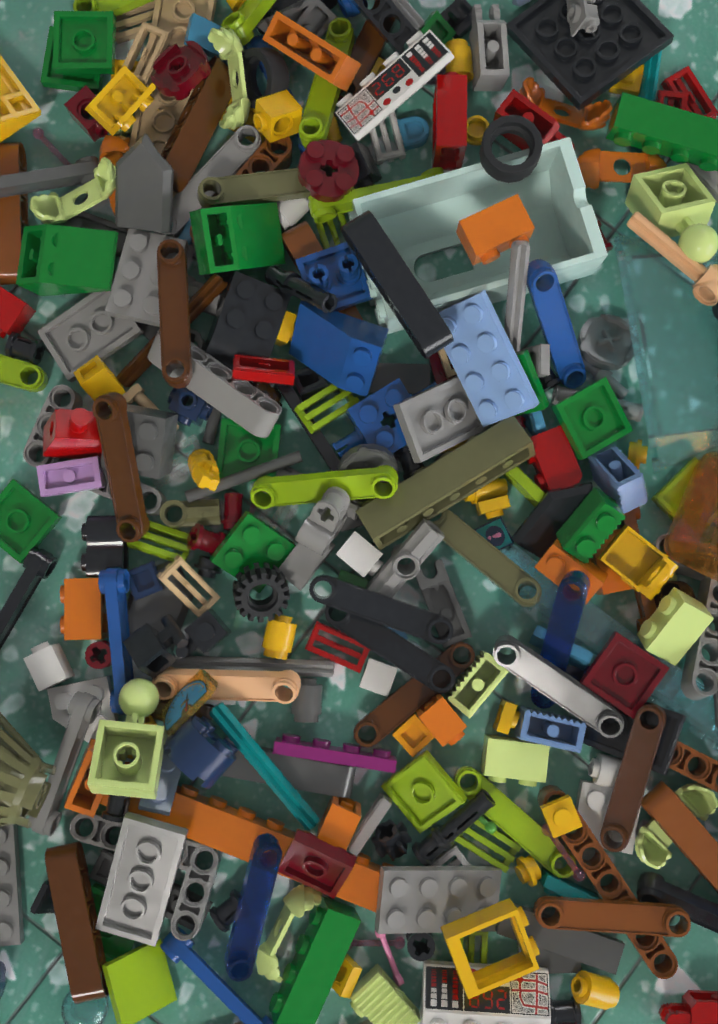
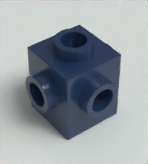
M186 387L181 389L173 388L168 397V403L170 404L168 409L172 413H177L178 422L190 427L191 423L201 427L203 421H207L213 411V406ZM189 397H193V403L190 406H185Z

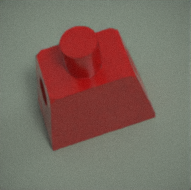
M76 408L74 410L55 409L43 428V457L82 459L98 456L101 458L102 447L93 412L87 411L84 408Z

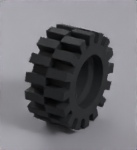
M258 562L253 563L254 569L252 570L247 565L243 568L245 574L238 572L236 575L237 581H233L232 591L235 606L243 617L247 615L248 620L252 622L255 617H257L258 623L264 622L263 617L267 616L269 621L274 620L273 614L276 613L278 616L283 614L281 607L287 609V600H290L289 587L285 575L282 571L279 572L278 567L275 565L271 569L269 563L264 562L263 568H260ZM266 584L272 587V594L266 599L254 600L249 596L251 589L257 585Z

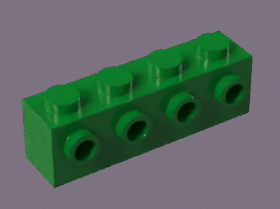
M622 92L613 107L605 139L611 140L619 146H632L642 149L646 154H659L670 157L672 161L677 163L687 162L694 164L704 171H718L717 119Z
M322 896L321 904L314 905L313 909H311L308 919L309 925L305 933L299 936L295 947V956L292 962L286 965L282 976V985L279 991L273 994L270 1001L269 1011L271 1012L274 1024L316 1023L361 923V919L354 907Z

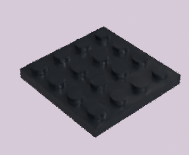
M539 0L506 24L507 34L580 111L672 43L674 35L640 0H596L593 5H597L600 19L597 30L593 33H587L585 29H580L574 37H571L570 25L567 21L568 10L566 0Z

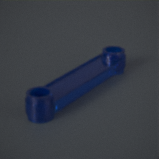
M577 570L570 571L564 575L559 584L540 654L565 673L590 590L588 576ZM568 584H575L580 590H573ZM531 687V700L537 707L546 709L555 704L551 699Z
M261 834L253 842L224 957L226 972L233 981H244L253 972L282 859L281 846L272 834Z

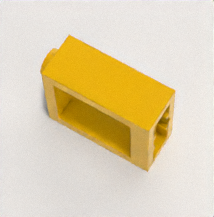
M510 898L440 927L468 999L540 969L536 960V956L540 955L539 949L533 936L528 937L524 928L529 925L523 908L521 906L517 908ZM509 918L521 952L472 972L460 938Z

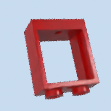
M446 72L443 75L437 74L434 90L432 168L442 167L443 170H456L462 168L467 148V75Z

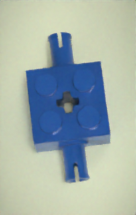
M400 378L347 409L346 414L354 425V431L337 442L332 443L335 451L345 445L347 446V448L338 452L337 455L340 459L349 449L360 444L374 443L386 447L392 453L407 445L393 405L414 395L408 393ZM435 381L414 395L437 385ZM383 414H386L387 417H394L395 420L392 423L394 428H390L389 425L384 427L381 425V421L384 419Z

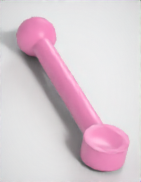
M375 930V935L377 938H380L392 969L393 979L396 985L400 987L404 984V980L398 971L386 939V934H378Z

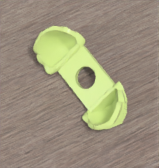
M220 27V29L211 28L208 41L213 43V47L219 52V58L227 60L232 104L226 108V113L223 115V120L219 121V126L223 129L230 128L234 130L246 124L251 102L247 98L242 57L244 48L233 29L227 30L224 27ZM236 72L238 73L239 79L238 86L236 83Z
M103 157L98 167L93 170L94 179L60 198L56 192H51L49 195L40 194L39 196H33L30 200V210L44 224L67 222V220L103 200H107L116 190V167L108 158ZM84 193L88 194L85 202L75 205V200L78 196Z
M698 783L686 784L674 792L692 814L702 821H706L709 815L714 814L716 808H718V800L714 792L704 785ZM651 819L645 826L643 825L639 829L635 838V851L641 862L654 869H660L666 865V860L672 857L668 847L673 842L659 825Z
M304 884L293 888L283 898L285 904L266 942H263L258 947L256 959L258 974L264 975L268 980H275L278 983L283 981L282 977L279 976L280 968L276 952L294 916L301 918L304 916L305 911L313 909L314 905H320L322 902V893L309 886H304Z

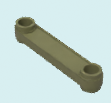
M331 166L320 168L326 172L328 177H331L332 173L336 172ZM298 168L224 177H207L198 186L197 199L203 208L308 198L310 191L300 184ZM213 191L218 195L215 197L207 196L205 192Z
M449 509L443 511L440 519L433 522L444 533L445 537L442 541L515 602L523 607H533L539 603L542 598L540 584ZM525 586H531L537 592L533 598L524 599L519 595L520 590Z

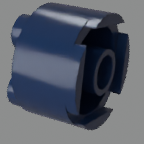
M190 716L163 745L164 750H172L167 756L188 778L194 781L199 777L205 781L201 786L210 789L236 760L235 753L239 749L230 739L225 737L222 740L214 732L216 726L205 716L201 718Z

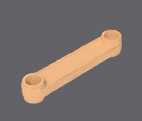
M169 666L151 681L158 689L160 700L174 699L184 686L195 680H202L207 688V692L200 700L263 701L289 704L297 698L301 689L300 676L293 670L183 669Z

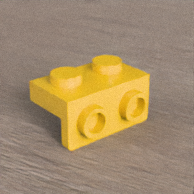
M124 65L88 104L85 110L112 136L119 129L126 132L137 120L133 113L138 108L144 112L153 102L154 98L150 94L156 89V85L152 82L147 88Z

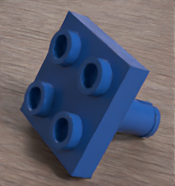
M347 242L295 259L303 280L336 295L338 303L334 311L338 312L373 299L370 296L366 283L367 278L361 263Z

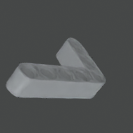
M56 385L51 389L24 447L23 456L25 461L35 468L39 465L71 459L76 460L58 457H46L42 462H37L36 460L37 452L43 448L44 425L54 410H74L83 406L80 394L67 385ZM70 394L71 402L69 405L61 407L60 401L62 397ZM102 468L105 488L90 491L112 500L106 469ZM141 483L144 502L150 494H155L158 500L157 505L153 509L148 510L145 507L146 514L150 516L159 515L161 506L167 501L165 495L159 490Z
M665 533L651 544L659 549V545L666 548L668 558L679 566L675 573L701 581L697 600L702 602L714 617L712 622L715 625V631L707 627L686 653L681 690L687 698L697 701L714 695L718 691V601L713 596V591L718 593V548ZM689 554L695 557L697 565L690 561ZM702 648L708 651L710 655L709 661L703 657ZM697 677L703 681L704 691L697 687Z
M80 813L72 819L69 830L72 837L77 841L115 851L116 845L110 843L109 833L113 828H121L122 823L108 821L98 815L92 818ZM91 819L94 825L93 831L90 835L83 837L80 834L79 827L84 820ZM188 840L185 841L183 856L178 866V869L184 870L186 873L170 926L173 936L180 941L190 940L199 933L220 864L219 854L215 849ZM202 852H210L214 858L213 865L207 870L200 869L197 865L198 856ZM194 883H199L204 888V896L199 902H193L188 898V888ZM184 915L192 917L195 923L194 930L190 934H183L178 929V921Z

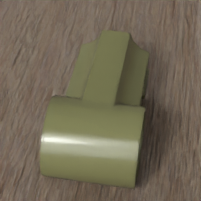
M220 499L195 500L190 503L188 501L169 500L160 508V519L164 524L173 529L193 527L196 523L203 526L221 525ZM172 507H180L182 509V518L178 522H170L167 518V513Z

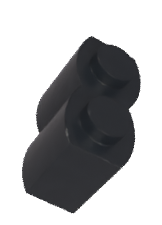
M87 516L86 523L82 524V540L86 541L87 548L86 553H83L81 556L82 571H86V577L98 578L100 571L107 568L129 570L127 542L121 540L116 532L117 522L115 516Z

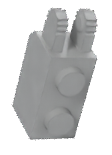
M474 4L471 14L472 29L469 34L474 74L472 88L473 91H501L510 76L506 22L500 19L499 4L491 5L489 9L490 20H483L481 4Z

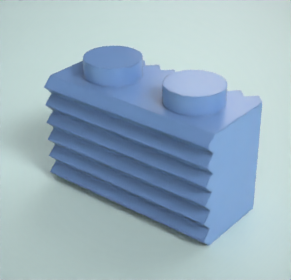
M609 444L587 457L594 482L605 494L617 502L624 514L647 503L648 498L643 473H640V470L628 460L627 456L615 444Z
M525 706L519 708L520 715L514 731V735L517 738L572 752H581L586 724L578 718L574 719L571 716L556 715L553 712H544L535 708H526Z

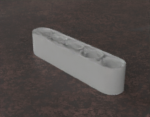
M159 329L149 350L148 359L162 370ZM191 342L192 378L186 388L251 434L260 438L268 437L282 412L281 406L248 381L232 379L231 369ZM177 368L172 371L170 376L173 378L179 377L183 374L184 369Z

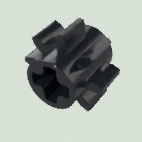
M388 819V821L376 827L375 836L371 838V841L375 845V850L380 858L388 855L392 861H395V858L407 854V843L412 842V839L402 821L396 825L391 819Z

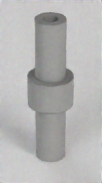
M582 356L585 369L594 376L592 379L597 381L600 378L606 377L615 395L622 400L629 391L611 376L613 373L610 370L606 371L595 368L585 361Z

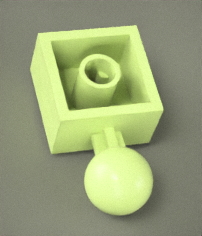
M687 163L633 174L625 201L632 214L640 212L670 238L680 236L678 246L688 258L699 264L709 261L718 250V235L712 227L707 225L716 200Z
M144 678L132 679L120 690L119 705L126 714L125 722L99 719L87 781L91 793L156 799L166 732L164 726L144 724L145 717L151 715L159 704L158 689L151 681ZM128 755L133 756L134 761L130 764H123L121 761L126 760Z

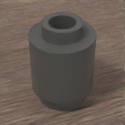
M300 677L301 689L297 698L291 702V714H294L295 722H318V715L322 714L323 685L317 684V678Z

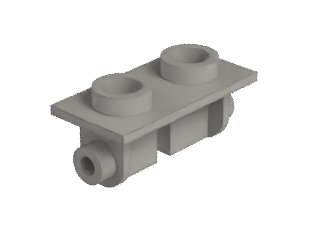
M566 0L568 10L567 21L570 25L571 37H574L580 29H585L587 33H593L597 30L600 19L597 5H593L596 0Z

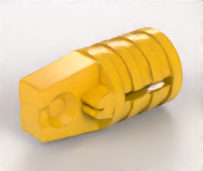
M197 449L189 455L187 461L192 479L199 488H208L211 491H215L220 478L214 456L209 450Z

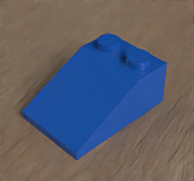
M301 300L289 354L337 388L367 397L376 375L389 329L336 311L324 313L317 307Z

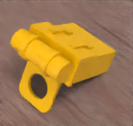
M624 525L598 557L600 561L617 573L621 580L635 591L643 594L650 601L656 594L660 593V589L669 578L671 579L674 576L673 573L679 567L668 558L667 554L662 553L628 525Z

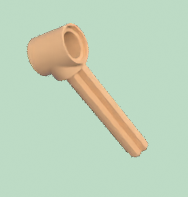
M635 212L627 221V227L694 281L692 292L700 303L706 306L716 305L718 303V264H710L706 268L703 264L691 260L674 240L640 212Z

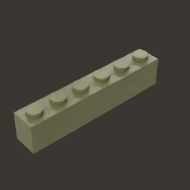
M514 416L498 421L482 434L470 437L464 445L454 451L444 453L433 464L418 469L413 476L402 483H398V489L392 497L387 499H369L355 512L380 551L414 530L423 518L426 520L434 518L535 456L533 441Z

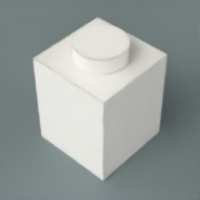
M356 531L353 532L336 553V556L363 578L367 573L373 577L383 565V562L379 560L383 553Z
M48 641L31 648L32 654L23 658L39 692L75 676L60 643L49 645Z

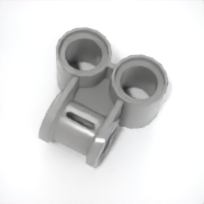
M339 487L328 488L322 499L313 507L310 516L304 521L296 535L295 541L323 556L347 519L345 514L350 506L348 493Z

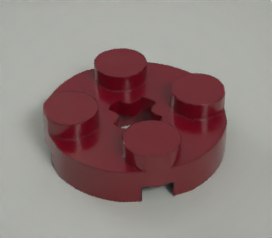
M185 41L188 46L180 48L177 44H174L164 50L155 60L153 68L156 72L154 76L151 75V80L161 94L168 97L174 96L178 101L184 100L190 95L192 89L211 74L212 68L209 65L208 56L202 47L194 41Z
M332 140L310 142L300 157L297 170L298 179L302 187L304 185L310 191V195L313 198L322 202H337L343 199L345 195L349 194L350 191L352 192L359 177V165L353 148ZM331 166L336 172H333L332 176L328 177L326 172L320 168Z

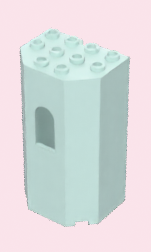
M570 137L543 144L537 166L528 177L521 181L512 183L497 181L486 173L480 162L352 199L353 211L348 212L350 221L367 210L374 215L438 312L483 290L486 291L492 304L507 300L511 248L501 252V256L489 264L483 265L480 262L473 266L474 270L433 282L420 280L414 272V264L422 256L462 245L456 233L460 220L513 195H519L535 227L529 239V263L536 259H543L550 263L557 274L559 284L594 274L608 255L592 204L590 205L586 198V185ZM529 149L496 159L508 165L522 164L529 155ZM362 266L367 277L366 283L370 296L373 298L368 302L370 306H376L375 315L378 325L388 328V334L404 330ZM526 286V294H527V293H529V290H528V287Z

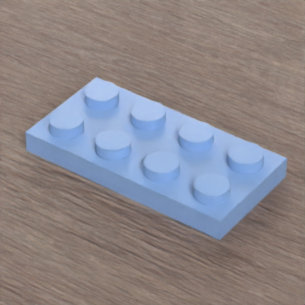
M485 290L438 312L454 338V341L444 347V350L483 427L535 408L540 403Z

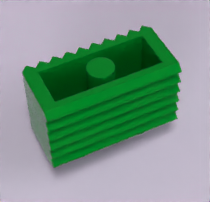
M594 487L556 535L566 552L583 563H589V558H593V554L597 553V549L601 548V544H605V540L609 539V535L613 534V530L617 529V525H621V520H625V515L613 498Z

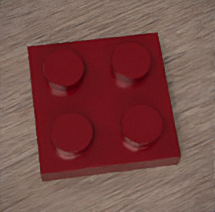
M614 631L581 678L580 683L634 719L637 711L646 703L670 668L617 631Z
M298 829L277 872L335 898L351 873L357 857L349 854L341 847L332 846L318 839L314 834L305 833Z

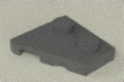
M300 0L278 11L320 38L328 30L330 22L337 18L321 0ZM274 14L260 20L256 26L265 33Z

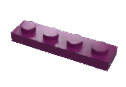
M283 733L282 738L277 737L274 741L272 754L395 773L397 758L391 755V751L387 749L373 748V752L362 751L360 745L343 743V747L331 746V741L320 738H313L312 742L300 741L301 736Z

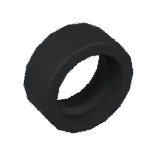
M264 47L244 50L242 57L247 98L251 102L250 107L255 109L256 99L286 89L288 90V67L283 56L275 49ZM260 61L263 63L267 74V88L264 95L260 93L256 80ZM236 72V83L238 86L239 79L238 73Z
M517 115L499 117L490 123L483 134L479 151L482 167L488 175L497 181L512 183L523 180L532 173L540 159L543 147L541 133L535 124L525 117ZM511 133L523 138L529 146V155L525 162L518 165H508L497 160L492 152V144L496 137L501 134Z

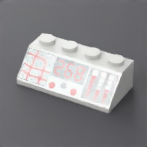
M430 29L424 35L419 30L406 42L409 46L407 50L401 55L397 51L394 52L382 63L385 66L382 72L377 76L374 72L370 73L359 83L362 89L357 94L352 96L349 92L336 104L339 109L335 114L357 142L361 141L455 58L452 52Z
M426 960L423 962L420 1024H551L548 968L539 967L540 969L468 999L453 962ZM469 963L472 972L491 965Z

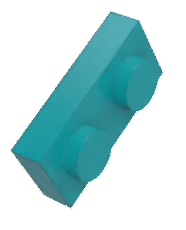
M542 867V878L539 881L544 887L543 891L546 894L557 897L602 899L599 894L567 878H558Z

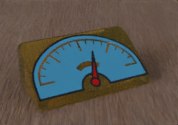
M199 670L162 708L161 714L165 732L168 736H172L217 689L218 683L205 670Z

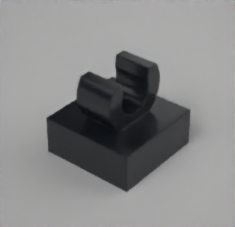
M455 0L441 13L443 18L456 31V34L453 36L454 39H461L472 29V6L466 0Z

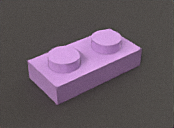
M94 456L36 466L40 496L50 497L105 488L102 468H100L101 458Z

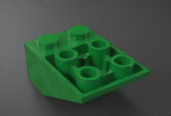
M277 202L203 208L189 212L199 275L286 264Z
M52 224L25 226L23 229L16 285L39 296L111 291L118 232Z

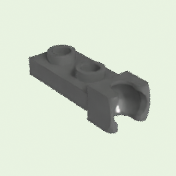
M439 559L434 562L436 573L433 578L425 577L420 569L415 579L428 611L445 616L453 625V636L448 642L442 644L443 648L468 639L472 635L443 561ZM444 622L434 624L439 637L446 634L447 624Z

